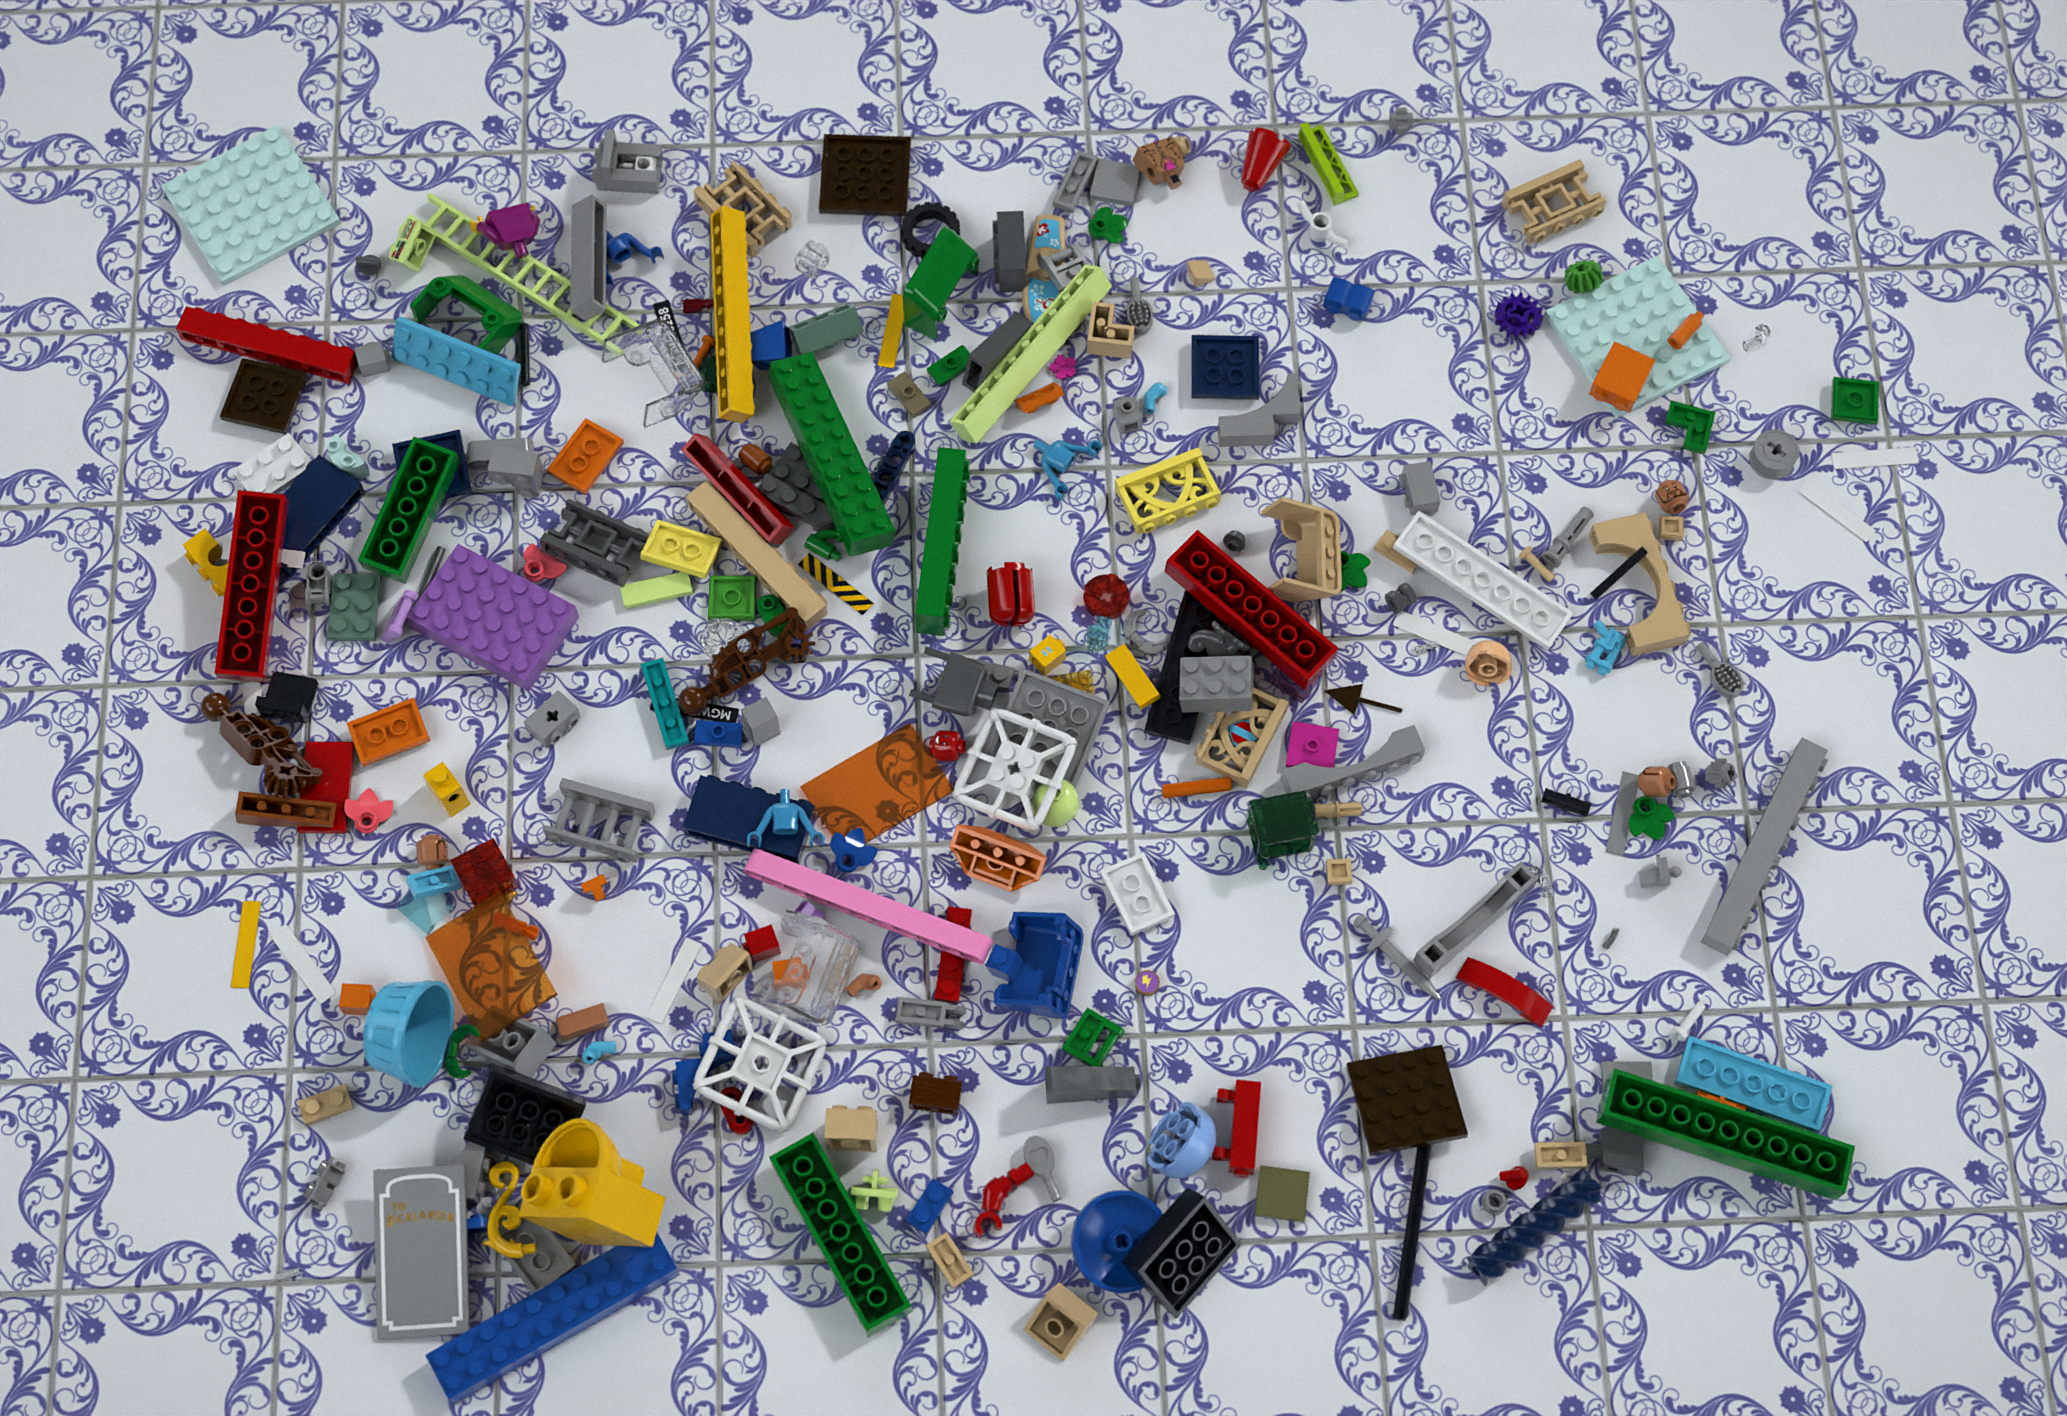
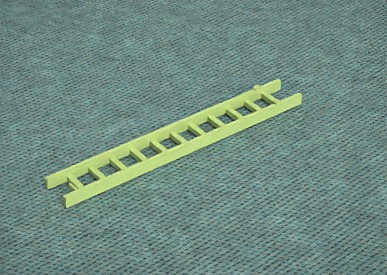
M431 193L427 195L428 201L439 207V209L425 224L426 226L434 230L432 227L445 213L450 214L454 219L456 218L455 222L443 235L434 230L437 232L434 240L450 248L619 356L623 354L622 348L610 341L609 338L618 330L621 323L635 332L641 333L642 328L640 324L606 304L605 313L615 318V320L602 335L591 329V327L603 313L587 320L583 324L573 317L574 313L570 309L564 312L556 307V303L568 289L571 291V281L530 255L520 258L526 262V265L512 279L504 274L503 271L516 257L513 249L507 250L509 254L495 268L485 262V260L498 245L490 242L478 257L467 250L479 237L480 232H472L461 246L453 242L450 238L463 223L470 227L469 220L476 221ZM411 214L408 216V218H410V219H413V220H416V221H419V222L423 223L422 221H420L419 219L415 218V217L412 216ZM534 267L544 275L529 290L521 285L520 282ZM550 279H553L562 286L547 301L537 294Z

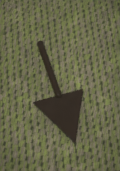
M1363 684L1325 690L1326 693L1354 716L1358 702L1399 713L1402 712V708L1361 698L1360 694Z

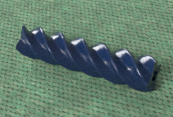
M1585 1169L1578 1171L1569 1182L1561 1184L1554 1189L1549 1197L1539 1200L1530 1212L1521 1214L1513 1221L1511 1226L1501 1229L1494 1235L1491 1241L1477 1247L1472 1255L1467 1257L1469 1262L1468 1268L1486 1287L1488 1278L1501 1277L1505 1273L1508 1263L1522 1261L1526 1255L1527 1248H1539L1542 1246L1547 1233H1559L1564 1228L1566 1219L1580 1217L1584 1211L1585 1204L1600 1202L1602 1199L1600 1193L1601 1185L1593 1180Z

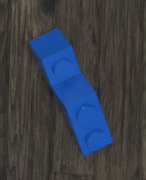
M727 1030L723 1040L735 1046L732 1030ZM715 1032L702 1034L703 1042H699L700 1057H704L709 1046L708 1041L711 1036H714ZM719 1048L707 1074L724 1063L734 1061L736 1056ZM703 1058L675 1062L676 1070H672L673 1085H678L679 1094H674L676 1109H681L683 1116L693 1115V1100L696 1093L693 1083H695V1074Z

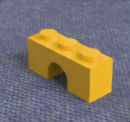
M203 529L182 544L187 552L184 556L192 566L195 563L200 568L197 570L200 576L205 581L210 580L213 583L211 588L218 597H221L225 594L228 563L223 566H214L215 561L222 556V549L206 529Z

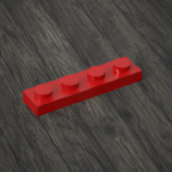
M948 906L946 920L970 929L972 909ZM941 950L935 1001L959 1004L965 965L964 958Z

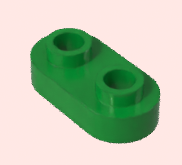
M764 595L757 602V610L764 624L785 612L780 601L774 595ZM766 603H772L771 607H765L764 605ZM787 621L781 626L769 629V633L773 637L778 638Z

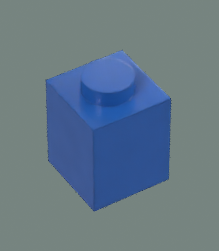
M995 944L985 966L992 976L1014 983L1024 961L1016 951Z

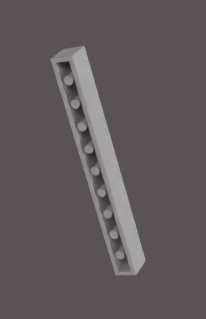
M1803 737L1800 739L1700 943L1726 956L1731 949L1736 951L1742 940V937L1738 935L1741 929H1747L1752 919L1748 914L1751 909L1756 910L1762 898L1758 894L1761 889L1765 890L1771 880L1768 873L1770 869H1776L1781 857L1777 856L1780 849L1785 850L1790 840L1787 834L1790 829L1794 831L1800 820L1796 815L1799 810L1804 811L1809 801L1806 795L1809 790L1813 792L1819 779L1815 776L1818 771L1822 772L1828 762V759L1824 758L1828 751L1827 749Z

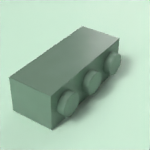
M850 302L788 327L796 351L800 355L813 352L815 355L819 349L835 347L839 341L844 339L852 340L858 337L859 333L864 332L857 310Z

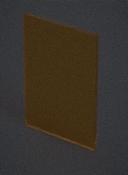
M910 723L800 786L812 805H815L816 813L831 836L838 832L845 837L851 830L862 828L865 844L954 791L946 775L943 774Z
M501 891L496 892L425 937L471 1025L478 1029L480 1033L478 1038L481 1042L558 995Z

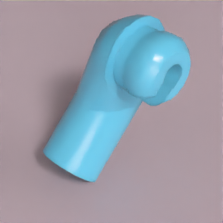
M1155 383L1144 394L1145 413H1155V400L1158 396L1164 397L1167 394L1168 390L1165 385Z
M616 1041L592 1042L582 1053L583 1062L590 1065L595 1063L603 1053L616 1054Z

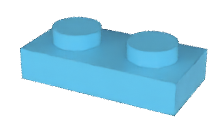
M453 865L407 875L406 883L415 900L459 890L462 884Z

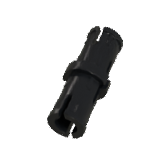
M1545 788L1541 800L1542 803L1561 808V811L1566 812L1567 810L1585 817L1588 816L1592 804L1591 802L1572 797V794H1563Z

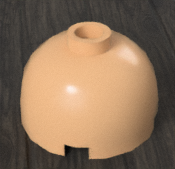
M1493 640L1477 642L1469 649L1465 658L1467 677L1474 683L1483 686H1490L1489 682H1497V685L1505 682L1512 673V659L1507 648Z

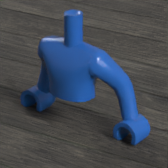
M607 230L606 258H610L614 263H621L630 258L633 254L631 247L651 258L653 264L656 263V257L664 259L660 247L649 249L629 233L625 232L613 237ZM606 261V285L611 284L614 286Z

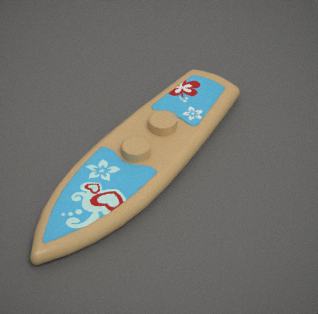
M1056 215L1037 216L1026 260V287L1023 288L1022 296L1024 315L1033 323L1037 321L1061 293L1046 271L1042 270L1038 265L1040 257L1044 255L1050 256L1066 249L1065 221L1063 217ZM1066 259L1054 263L1055 267L1065 264Z

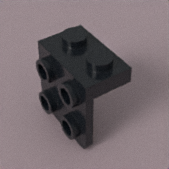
M274 672L266 696H257L255 706L264 717L307 724L319 683L314 678Z

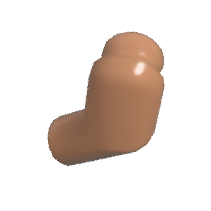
M860 974L845 988V991L853 998L861 990H878L882 985V981L877 975Z

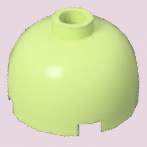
M1062 780L1061 784L1063 786L1060 791H1057L1042 824L1050 827H1061L1066 825V822L1075 818L1079 809V798L1074 786L1067 780ZM1041 783L1036 787L1032 796V807L1035 815L1049 787Z

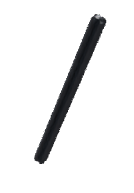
M1431 1145L1417 1147L1393 1312V1319L1397 1321H1406L1408 1315Z

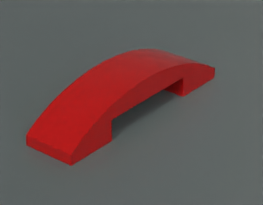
M1468 957L1456 976V979L1477 990L1480 988L1521 1012L1520 1016L1539 1027L1543 1026L1553 1008L1546 999L1522 982L1473 958Z

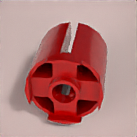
M1004 562V567L992 570V566L988 568L986 572L989 617L992 622L1003 627H1008V621H1010L1011 627H1020L1030 622L1035 615L1032 568L1027 569L1024 563Z

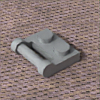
M1075 243L1066 246V249L1050 256L1044 255L1038 259L1039 267L1046 271L1059 292L1064 290L1085 264L1090 265ZM1068 257L1074 259L1058 267L1054 265V263Z

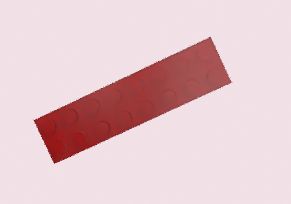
M238 490L214 672L220 679L266 683L289 504L284 494Z
M1196 530L1167 559L1164 570L1167 575L1303 690H1306L1335 659L1339 649L1335 644L1199 530Z

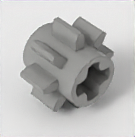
M1406 107L1395 108V113H1390L1389 128L1390 130H1395L1396 135H1406L1407 129H1412L1413 114L1407 113Z
M1726 758L1715 759L1714 762H1710L1711 765H1708L1706 768L1708 782L1715 784V788H1726V785H1731V782L1736 777L1734 765L1727 763Z

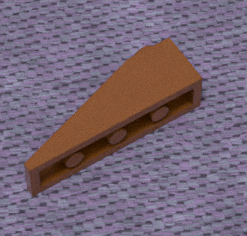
M239 791L235 816L237 823L256 826L333 827L337 803L290 797L285 799L282 796L275 797L274 795Z

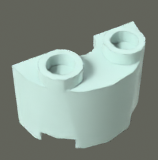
M335 434L327 443L328 456L332 464L351 477L359 478V480L370 476L365 462L355 452L350 454L346 449L347 444Z

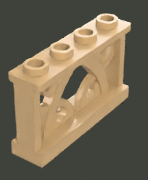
M1253 687V711H1233L1234 713L1228 716L1229 711L1215 712L1214 716L1217 718L1214 724L1209 723L1204 734L1206 736L1204 743H1199L1194 752V755L1197 756L1196 765H1201L1224 777H1230L1239 786L1247 789L1287 712L1289 702L1281 698L1279 700ZM1258 702L1273 708L1274 711L1257 709ZM1250 719V730L1259 739L1258 742L1244 741L1234 748L1230 741L1227 727L1233 723ZM1255 719H1258L1257 724H1264V727L1262 729H1257L1255 727ZM1218 731L1221 740L1215 739ZM1217 747L1219 752L1215 756H1221L1225 752L1228 756L1223 760L1215 761L1210 758L1209 751L1211 748ZM1245 747L1251 751L1249 755H1245L1243 751L1240 755L1237 753ZM1231 760L1242 770V773L1226 766V764Z

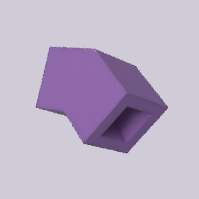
M802 901L794 911L803 922L814 930L825 919L824 914L808 901Z

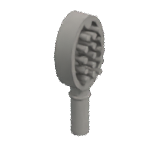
M1134 276L1130 278L1133 300L1127 307V323L1134 326L1135 333L1145 334L1152 327L1153 311L1148 301L1141 298L1139 279Z
M1704 642L1697 645L1696 648L1712 668L1709 676L1714 689L1724 697H1738L1744 685L1739 671L1727 662H1719Z
M1031 1136L1024 1144V1161L1031 1167L1034 1175L1043 1178L1052 1202H1057L1062 1197L1051 1173L1055 1164L1053 1150L1044 1138Z

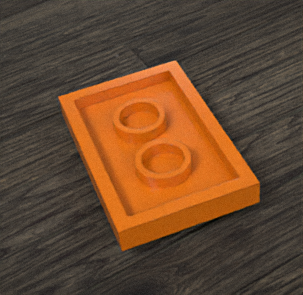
M585 418L547 468V473L586 495L622 447L624 441L619 436Z
M414 697L346 723L363 767L431 741Z

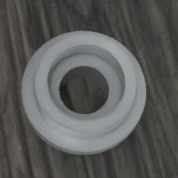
M1489 1190L1482 1197V1207L1491 1215L1501 1214L1507 1206L1506 1196L1499 1190ZM1490 1200H1497L1498 1206L1493 1207L1490 1204Z

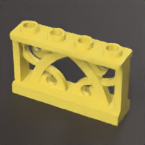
M1199 447L1115 479V492L1120 497L1137 534L1150 533L1158 526L1170 525L1184 516L1191 517L1205 508H1214L1221 500V491L1218 489ZM1198 467L1203 478H1193V468ZM1180 474L1179 479L1185 478V480H1176L1173 476ZM1165 479L1168 483L1175 486H1184L1181 495L1175 503L1154 498L1159 490L1161 480ZM1152 484L1154 488L1150 493L1147 494V492L1150 489H1147L1145 487ZM1192 484H1203L1208 488L1209 492L1197 497L1195 493L1198 491L1202 492V489L1198 486L1192 487ZM1132 492L1139 500L1133 505L1127 493ZM1145 503L1147 505L1144 508V514L1147 511H1151L1153 515L1142 518L1138 515L1137 510Z

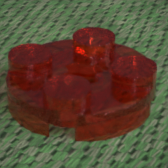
M1116 574L1096 576L1084 587L1083 603L1085 609L1090 615L1101 617L1102 620L1116 619L1125 612L1128 606L1129 589ZM1103 593L1112 595L1108 602L1106 599L1101 600L1100 597H1102Z

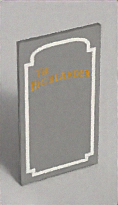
M465 1164L373 1170L377 1339L463 1334L470 1330Z

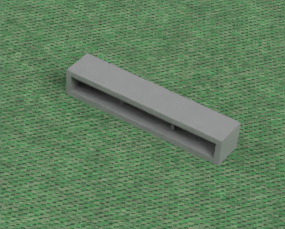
M590 195L572 205L570 311L584 321L606 311L607 205L594 195Z

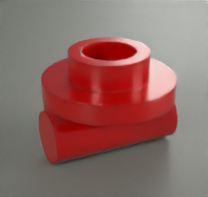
M1516 1166L1511 1170L1499 1173L1500 1180L1505 1181L1507 1187L1511 1190H1519L1524 1187L1529 1176L1528 1171L1522 1166Z

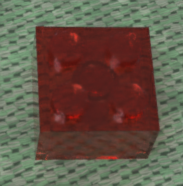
M494 838L450 860L475 909L493 901L503 893L519 887Z

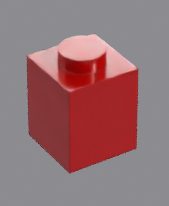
M772 924L744 934L746 942L742 943V946L752 957L753 963L781 954Z

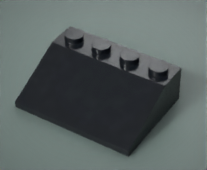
M492 1063L463 1139L533 1165L543 1143L556 1128L569 1120L581 1118L586 1107V1098Z
M1187 1187L1121 1263L1132 1277L1177 1319L1242 1243L1206 1197Z

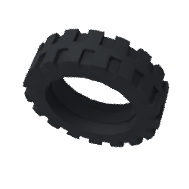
M924 202V205L917 204L913 210H908L907 216H904L902 220L903 244L905 243V248L908 252L911 251L912 255L916 258L917 256L921 257V260L932 245L917 240L913 235V228L922 220H940L960 236V222L957 219L956 213L954 211L951 212L948 206H942L938 202H935V204H930V202Z

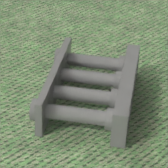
M562 778L559 788L565 799L554 828L546 825L543 827L546 838L555 844L564 842L614 856L623 863H629L630 861L637 863L638 856L636 850H632V846L642 820H645V818L653 819L655 814L653 803ZM579 799L586 801L588 805L578 832L575 834L564 831L573 803ZM601 805L608 807L610 813L600 840L586 837L596 808ZM626 812L630 813L633 818L621 847L611 844L609 841L619 814Z

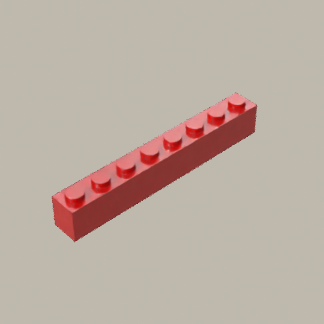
M186 306L176 327L181 340L274 365L304 371L308 374L346 384L350 383L358 364L355 351L350 347L335 346L325 340H312L306 335L297 336L283 329H271L264 324L248 323L241 318H229L218 312L215 314L210 313L200 307L191 308Z

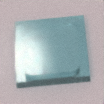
M411 892L396 906L401 913L427 935L455 908L441 894L415 900Z

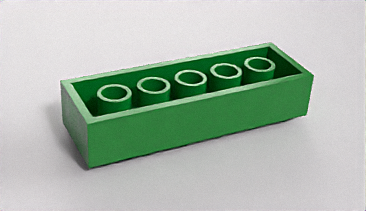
M413 437L358 558L362 568L406 584L460 463L456 452Z

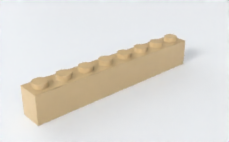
M706 480L686 496L687 505L691 511L716 537L722 539V543L753 576H756V579L772 595L778 598L781 605L785 609L795 607L798 610L797 617L799 623L807 625V630L828 614L826 599L820 593L816 594L812 590V585L806 578H800L794 565L790 562L786 563L782 559L781 552L775 546L771 547L767 543L768 541L753 529V525L737 512L738 510L729 500L727 501L714 485L712 486Z

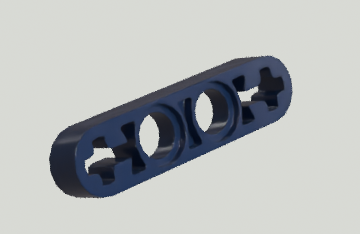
M901 431L896 435L872 480L877 492L878 488L881 489L880 498L884 505L915 449V436L910 431ZM909 439V443H906L903 451H901L902 441ZM894 456H898L902 459V462L898 465H892L889 460ZM883 475H890L892 477V481L887 484L880 482L879 479Z

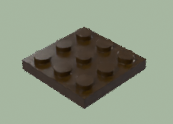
M242 358L221 411V420L286 435L307 382V372Z

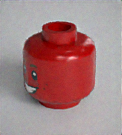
M939 730L930 738L929 751L937 761L955 762L961 754L965 753V740H962L957 731Z

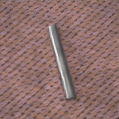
M437 546L413 607L435 577L446 551L445 548Z

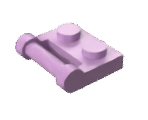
M405 590L400 596L380 640L389 644L393 638L398 639V637H401L405 619L410 613L412 604L418 598L416 592Z

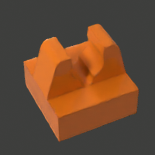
M601 874L582 883L581 887L585 894L592 891L597 902L605 898L601 886L606 885L607 881L604 875Z

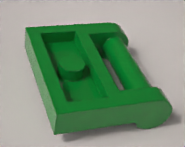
M1087 1007L1063 1045L1062 1051L1087 1066H1103L1102 1063L1117 1039L1123 1036L1125 1030ZM1106 1029L1110 1034L1095 1058L1089 1056V1052L1102 1031Z

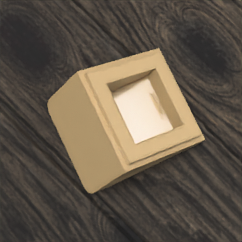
M1207 260L1187 261L1186 270L1194 287L1215 280Z

